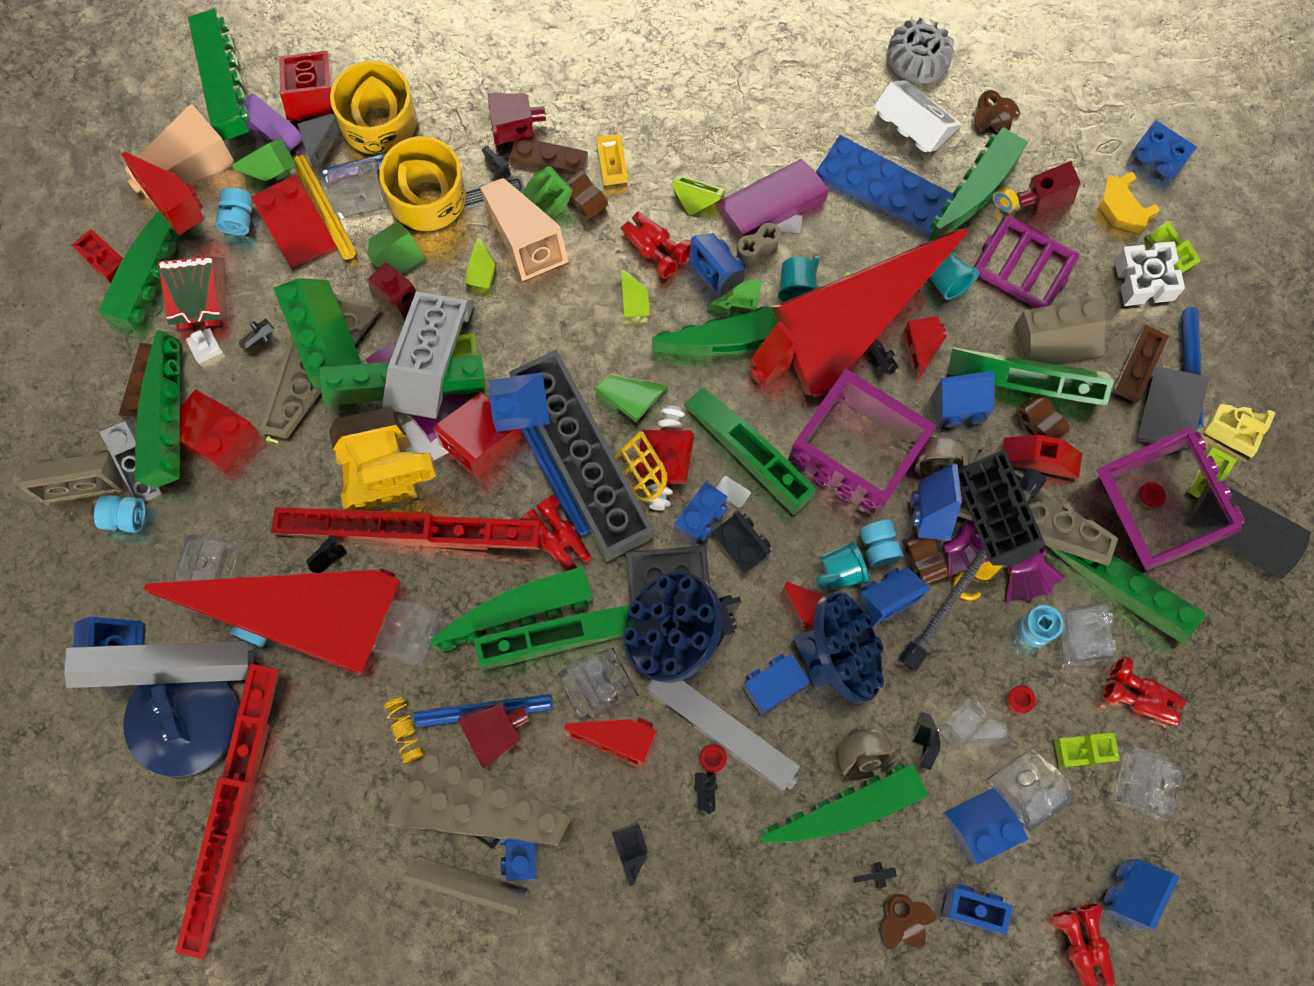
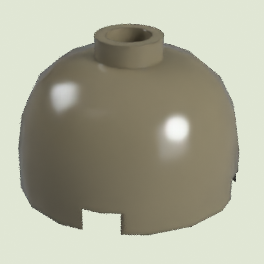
M939 433L929 437L915 460V471L922 477V473L929 476L950 464H957L958 469L970 464L969 453L962 441L949 434Z
M864 727L851 730L849 735L842 741L838 751L842 772L849 780L875 776L872 772L873 770L881 767L884 772L895 764L897 760L894 748L888 737L878 730L864 729Z

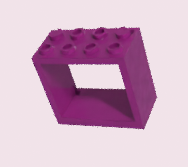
M845 369L793 443L788 460L797 467V470L801 472L806 471L814 476L813 479L822 486L828 485L834 489L841 499L851 500L858 505V508L863 513L865 511L877 517L937 425L850 370ZM838 399L913 446L884 491L878 489L808 443Z
M1191 426L1096 469L1147 572L1242 531L1241 524L1244 523L1245 519L1238 505L1232 507L1229 501L1232 494L1225 480L1219 482L1216 476L1219 474L1218 466L1212 455L1206 457L1204 453L1206 443L1200 432L1194 433ZM1188 446L1228 525L1152 557L1114 478Z

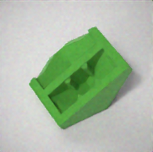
M548 166L534 174L527 183L523 195L551 219H554L565 210L573 190L552 167Z
M398 221L369 239L367 255L377 268L383 263L388 262L404 275L426 261L411 234Z

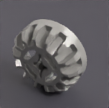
M919 18L917 23H914L913 19L905 21L904 25L897 26L887 48V60L893 72L903 80H908L915 84H927L940 79L949 69L954 56V40L948 36L949 31L945 27L938 29V22L934 20L931 25L925 24V18ZM911 32H915L916 35L913 41L907 44L908 35Z

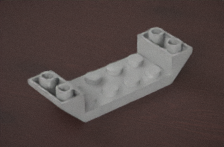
M416 291L388 366L382 408L392 407L395 412L437 418L443 400L442 383L463 321H469L474 306L473 300Z

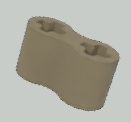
M765 223L755 234L744 236L739 240L736 257L743 262L745 267L754 266L761 256L770 255L777 250L781 236L779 227L773 223Z

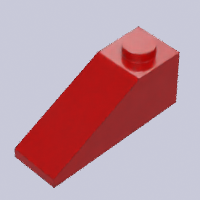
M782 321L775 325L751 358L749 373L757 383L761 382L765 388L789 371L798 340Z

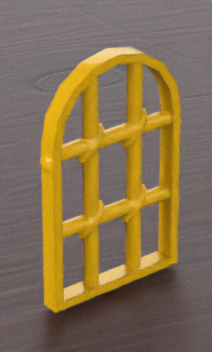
M640 431L614 457L617 460L623 455L629 465L623 471L637 499L647 502L658 498L664 491L667 483V472L645 434ZM640 438L643 439L648 448L645 452H641L636 444ZM631 446L634 447L639 455L634 462L626 454V451ZM650 452L658 464L654 469L650 467L645 459V456ZM639 462H643L649 472L644 478L640 477L635 469ZM659 469L662 473L661 483L655 475ZM629 471L633 472L639 482L634 488L626 476ZM649 479H653L658 487V490L653 495L650 494L644 484ZM639 488L643 489L647 497H640L636 491Z

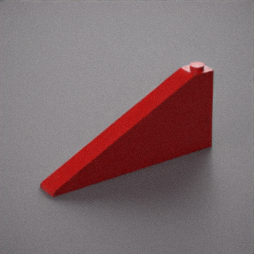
M966 228L951 231L771 307L777 323L782 321L798 340L792 364L804 394L813 395L816 398L828 393V388L834 386L845 369L849 370L967 235Z
M380 568L379 571L362 570L145 583L143 590L151 595L360 675L365 667L400 580L394 578L395 573Z

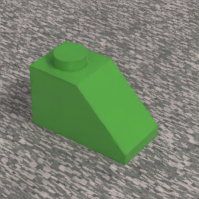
M282 139L270 142L232 164L234 170L263 181L276 178L277 182L291 175L289 170L297 166Z

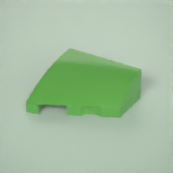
M749 280L741 283L707 306V313L730 316L731 307L755 311L758 306L762 280Z
M611 374L596 387V395L615 410L620 409L637 422L650 406L653 407L668 390V387L663 384Z

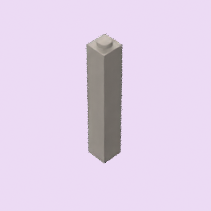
M247 641L66 648L64 673L66 688L246 680L250 663L254 664L253 652H248Z
M652 680L647 686V694L663 706H667L692 724L693 728L716 745L721 746L727 753L780 792L784 791L786 787L791 790L800 778V775L796 773L800 768L799 765L683 680L673 683H662Z

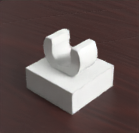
M210 328L204 331L199 330L186 339L198 364L223 353Z

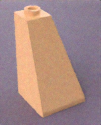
M192 104L137 156L177 175L184 184L231 168L232 164L235 163L222 138ZM127 166L125 170L130 176L127 182L136 193L141 191L149 199Z
M504 178L480 187L485 205L522 281L568 263L561 228L553 219Z

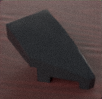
M922 711L919 717V726L912 742L922 745L920 767L931 770L941 749L940 736L931 715Z
M638 822L611 831L629 886L635 884L636 877L647 859L646 854L648 852Z

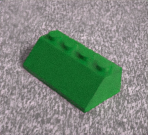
M297 278L273 287L308 379L315 390L321 388L319 367L362 364L329 280Z

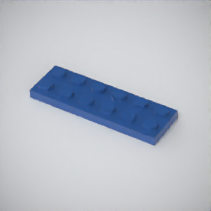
M842 135L838 136L816 171L822 181L928 237L933 232L929 227L936 216H943V213L940 211L948 199L953 201L955 198L951 192Z

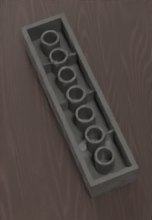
M557 349L509 371L510 377L542 372L550 424L535 427L583 516L604 560L608 562L654 539V529Z

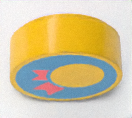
M1001 187L993 195L994 204L1002 212L1010 213L1019 204L1018 196L1008 187Z

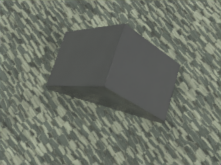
M333 114L298 124L306 152L312 166L315 168L319 166L340 132L336 116Z

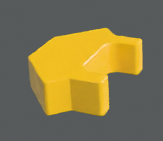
M1133 172L1122 177L1109 175L1103 183L1099 209L1112 227L1141 234L1148 221L1155 218L1160 208L1156 204L1148 208H1143L1128 189L1136 179Z

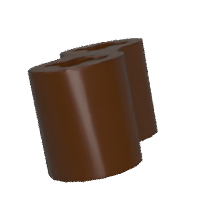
M578 170L564 180L573 190L569 201L586 220H589L608 206V201L604 194L593 185L582 170Z
M1036 394L1017 408L1019 418L1033 431L1034 435L1038 434L1060 439L1070 431L1066 419L1053 408L1045 395Z
M918 534L902 539L903 549L912 565L913 572L926 584L948 577L947 566L938 551L935 539L920 538Z

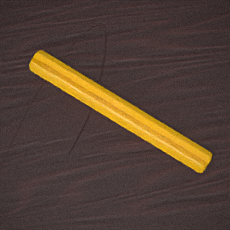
M304 155L294 157V162L297 165L295 169L343 259H353L357 252Z

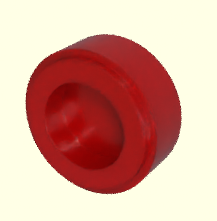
M1148 482L1138 489L1136 499L1141 507L1147 510H1154L1164 503L1166 493L1161 485L1155 482Z
M1018 685L1008 691L1006 704L1012 712L1025 714L1034 708L1036 697L1029 687Z
M716 744L705 746L699 754V764L708 773L720 772L727 763L725 750Z

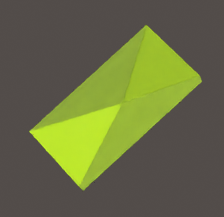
M677 175L672 183V187L689 216L719 201L725 191L723 188L681 175Z

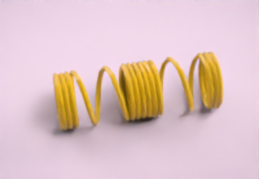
M400 697L386 702L384 708L385 710H393L388 714V719L399 720L391 726L396 738L395 741L397 743L409 742L399 751L400 754H403L401 756L402 762L407 763L421 758L424 754L422 748H416L406 753L401 752L408 745L418 741V738L407 741L397 740L416 731L412 720L403 721L411 715L399 718L389 717L393 712L407 705L403 704L406 701L405 698Z

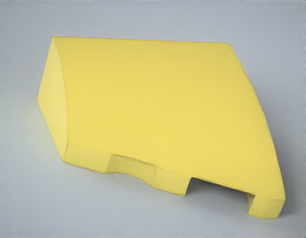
M1220 404L1203 434L1252 458L1257 453L1264 434L1270 428L1275 412L1267 410L1265 414L1253 413L1252 408H1235L1231 405Z

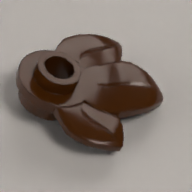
M987 90L978 99L979 109L974 119L980 132L990 126L998 133L1002 127L1010 131L1012 118L1020 116V109L1012 99L1001 97L996 91ZM988 99H991L994 105H991Z
M904 894L892 895L885 904L887 917L881 925V934L885 944L889 949H893L902 940L913 948L923 949L926 941L924 925H929L936 921L933 910L924 902H912ZM897 903H901L904 907V911L900 915L894 910Z

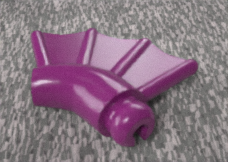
M965 520L956 536L951 540L943 542L944 550L947 554L948 577L950 578L957 573L966 571V568L972 563V560L976 557L975 555L983 546L974 521L970 523V520ZM988 556L983 563L990 562Z
M1041 548L1032 558L1008 566L1010 579L1006 601L1020 598L1031 602L1039 594H1051L1054 585L1065 579L1063 574L1044 561V555L1047 553L1045 548Z

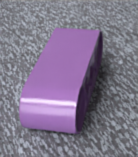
M252 93L246 98V102L243 105L246 106L251 119L247 121L248 127L267 143L282 139L290 152L303 140L301 133L290 122L258 96Z

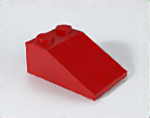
M328 50L279 56L280 95L286 119L303 120L308 117H323L334 114L330 101L333 81Z
M128 152L121 154L134 179L178 236L204 220L201 209L204 207L189 182L184 184L177 175Z
M296 174L250 197L291 270L337 247Z
M196 389L180 407V443L223 473L228 471L258 433L250 421Z
M638 718L637 721L623 719L566 723L564 726L567 736L642 768L646 763L657 735V730L653 729L654 724L642 718Z

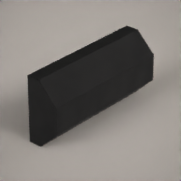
M1003 449L958 469L960 489L992 566H1012L1034 557L1045 545V542L1005 450Z
M1208 485L1204 488L1183 524L1201 535L1228 525ZM1229 487L1232 494L1229 501L1232 507L1238 505L1245 521L1241 524V532L1216 543L1275 576L1284 578L1298 564L1307 549L1311 531Z

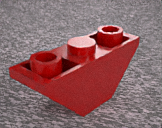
M1038 434L1004 437L1002 450L1004 449L1012 466L1024 469L1030 468L1038 472L1076 480L1079 479L1082 453L1065 440Z

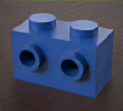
M1155 120L1140 139L1132 154L1137 156L1142 162H1146L1157 169L1162 175L1173 180L1197 146Z
M705 481L675 521L673 532L693 546H696L700 539L704 541L713 529L711 524L716 518L720 520L727 511L728 506H726L728 496Z
M792 653L786 657L780 654L769 662L771 667L763 672L758 668L745 677L747 682L744 683L743 689L760 715L810 683Z
M500 839V844L505 845L506 857H501V875H506V881L538 880L537 843L514 839Z
M958 884L957 888H948L942 917L996 934L1007 935L1013 905L1004 903V897L987 892L985 896L975 894V888Z

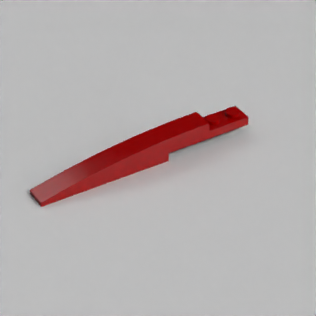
M275 507L271 533L317 539H328L330 536H333L336 540L422 547L488 550L489 547L539 549L541 522L540 520L433 516L431 513Z
M251 663L249 665L223 774L221 777H218L175 950L177 954L205 959L262 760L270 727L267 722L280 669Z

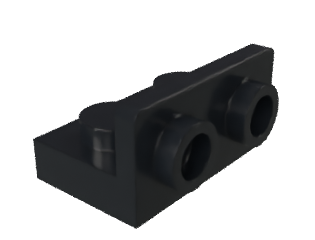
M736 510L731 518L711 532V536L742 575L745 576L769 558L771 545L763 534L758 535L753 529L754 523L745 513L742 515L739 510Z
M726 595L719 598L723 624L718 647L729 644L735 634L734 629H737V623L733 614L736 613L742 602L740 596L732 598V595Z

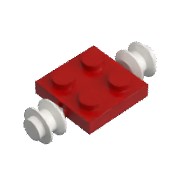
M669 405L660 410V414L664 416V419L659 420L658 425L664 430H642L665 467L667 484H686L695 434L691 430H681L684 428V425L679 421L685 418L686 414L681 411L680 407ZM641 438L639 449L641 452H645L648 448ZM651 452L645 456L650 467L654 469L658 464ZM639 462L636 465V470L640 477L644 478L649 474L643 462ZM659 469L655 475L661 483L662 473ZM649 479V480H647L645 483H655V482H654L653 479ZM652 484L647 489L653 495L658 490L656 484ZM665 486L664 491L658 498L646 503L649 504L651 509L664 510L665 507L671 505V502L666 500V497L672 495L673 491L668 486Z

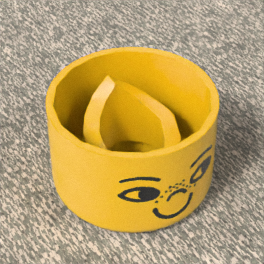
M363 61L346 68L334 81L330 94L331 106L344 138L353 148L366 154L378 155L388 152L397 143L413 136L417 126V112L408 81L396 67L382 61ZM385 108L390 110L388 121L384 125L369 127L363 121V117L373 109Z
M411 137L394 145L384 156L380 166V181L390 210L399 222L414 230L433 231L449 225L460 215L466 201V187L459 159L449 145L432 137ZM432 182L440 185L441 194L440 198L436 201L427 202L412 193V190L421 183Z

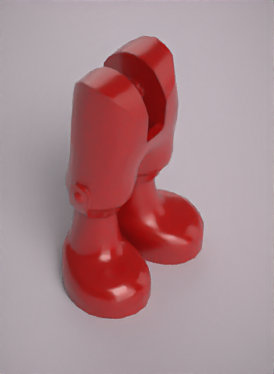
M637 211L632 216L634 223L640 229L629 221L621 226L620 229L636 246L640 255L652 258L656 262L657 274L664 279L672 276L677 271L678 264L682 266L689 259V239L675 243L670 239V234L666 228H662L640 211ZM657 246L664 248L671 256H665Z
M552 494L542 500L536 508L552 524L556 532L555 534L545 526L534 509L529 510L519 520H540V544L542 550L548 552L561 567L569 571L577 568L571 556L569 557L567 554L569 551L573 550L575 556L584 564L592 557L576 533L575 525L567 520L563 521L557 509L560 500L555 494Z
M1125 655L1121 656L1108 675L1111 681L1107 682L1104 686L1102 700L1108 704H1116L1117 702L1130 704L1131 708L1139 715H1146L1161 722L1178 726L1181 714L1174 709L1183 710L1187 700L1173 690L1158 683L1154 678L1144 677L1141 679L1132 672V659ZM1124 685L1136 689L1140 695L1126 690Z
M1101 903L1081 905L1076 908L1077 912L1066 910L1051 914L1049 916L1051 925L1064 930L1071 942L1068 949V957L1073 962L1081 985L1098 986L1092 969L1095 967L1102 986H1115V977L1109 953L1110 945L1100 934L1099 924L1103 915ZM1080 920L1083 922L1085 929L1087 931V935L1089 938L1088 946L1086 945L1082 937Z

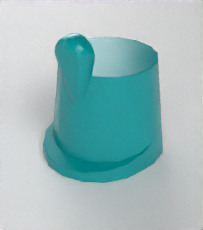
M952 251L929 278L944 299L949 300L966 291L978 278L979 270L974 266L967 265Z
M813 256L812 260L805 257H791L782 263L778 293L781 301L790 300L820 287L816 281V272L820 261L818 256Z
M854 541L819 557L824 574L816 579L818 587L826 588L829 586L832 590L869 582L863 557Z

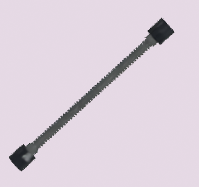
M1030 468L1027 469L1019 481L1027 501L1030 497L1035 498L1047 481L1041 473ZM981 546L975 555L976 557L966 568V571H964V574H962V577H960V580H958L950 592L951 594L948 595L949 597L946 598L947 600L943 602L933 620L925 628L921 637L917 638L914 643L910 641L899 656L898 660L909 669L917 672L929 654L926 652V649L937 632L936 630L939 629L938 627L941 626L942 621L946 619L956 601L964 593V590H966V587H968V584H970L978 572L977 570L982 566L981 564L987 559L984 546Z

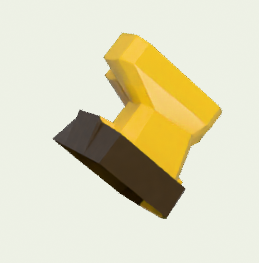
M392 407L342 417L333 421L329 434L332 450L336 452V463L342 466L344 486L341 492L343 508H346V510L369 511L412 501L418 497L415 483L431 480L436 477L431 453L405 452L412 444Z

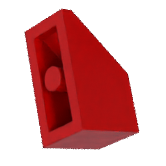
M939 316L909 320L904 329L916 378L922 376L946 339V328L944 324L940 323Z
M786 581L782 594L798 626L805 628L804 631L814 629L816 606L820 599L826 595Z

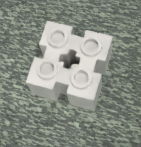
M1175 242L1155 243L1150 250L1146 251L1144 245L1123 247L1114 261L1118 278H1125V282L1120 287L1124 306L1145 304L1150 297H1153L1154 303L1174 301L1182 293L1185 286L1181 270H1174V265L1179 260Z

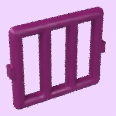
M1005 215L993 235L988 236L983 245L985 248L974 264V267L979 270V277L1031 306L1041 308L1051 306L1060 289H1064L1069 281L1067 277L1079 258V253L1013 216ZM1011 227L1022 233L997 275L984 267L1007 229ZM1033 239L1044 245V248L1019 287L1008 281L1007 278L1029 241ZM1055 251L1066 257V260L1044 298L1040 299L1029 291L1052 252Z

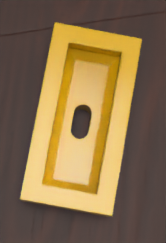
M621 134L596 137L603 185L627 183L628 174ZM611 160L614 161V163H615L614 165H611V164H610V161H611Z

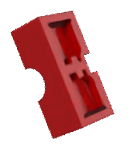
M90 229L72 244V247L111 283L123 257Z

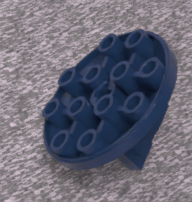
M685 572L668 573L650 582L628 608L623 640L627 656L633 667L643 676L662 683L678 682L698 672L711 658L722 632V608L716 592L703 579ZM633 617L634 628L629 627L626 629L630 618Z
M836 592L821 598L814 614V629L798 633L794 636L801 656L806 662V668L814 687L832 683L845 699L859 704L874 699L879 689L884 686L881 659L883 644L874 633L871 615L867 611L864 612L847 594Z
M227 681L138 685L128 701L123 720L124 737L131 754L148 770L169 777L191 776L210 768L225 755L230 746L239 709L234 691Z

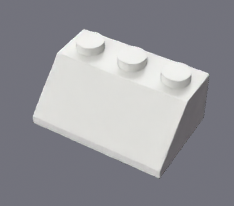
M908 80L890 82L874 106L879 111L878 115L887 122L892 121L898 126L897 131L913 138L916 141L915 145L924 152L938 150L962 125Z

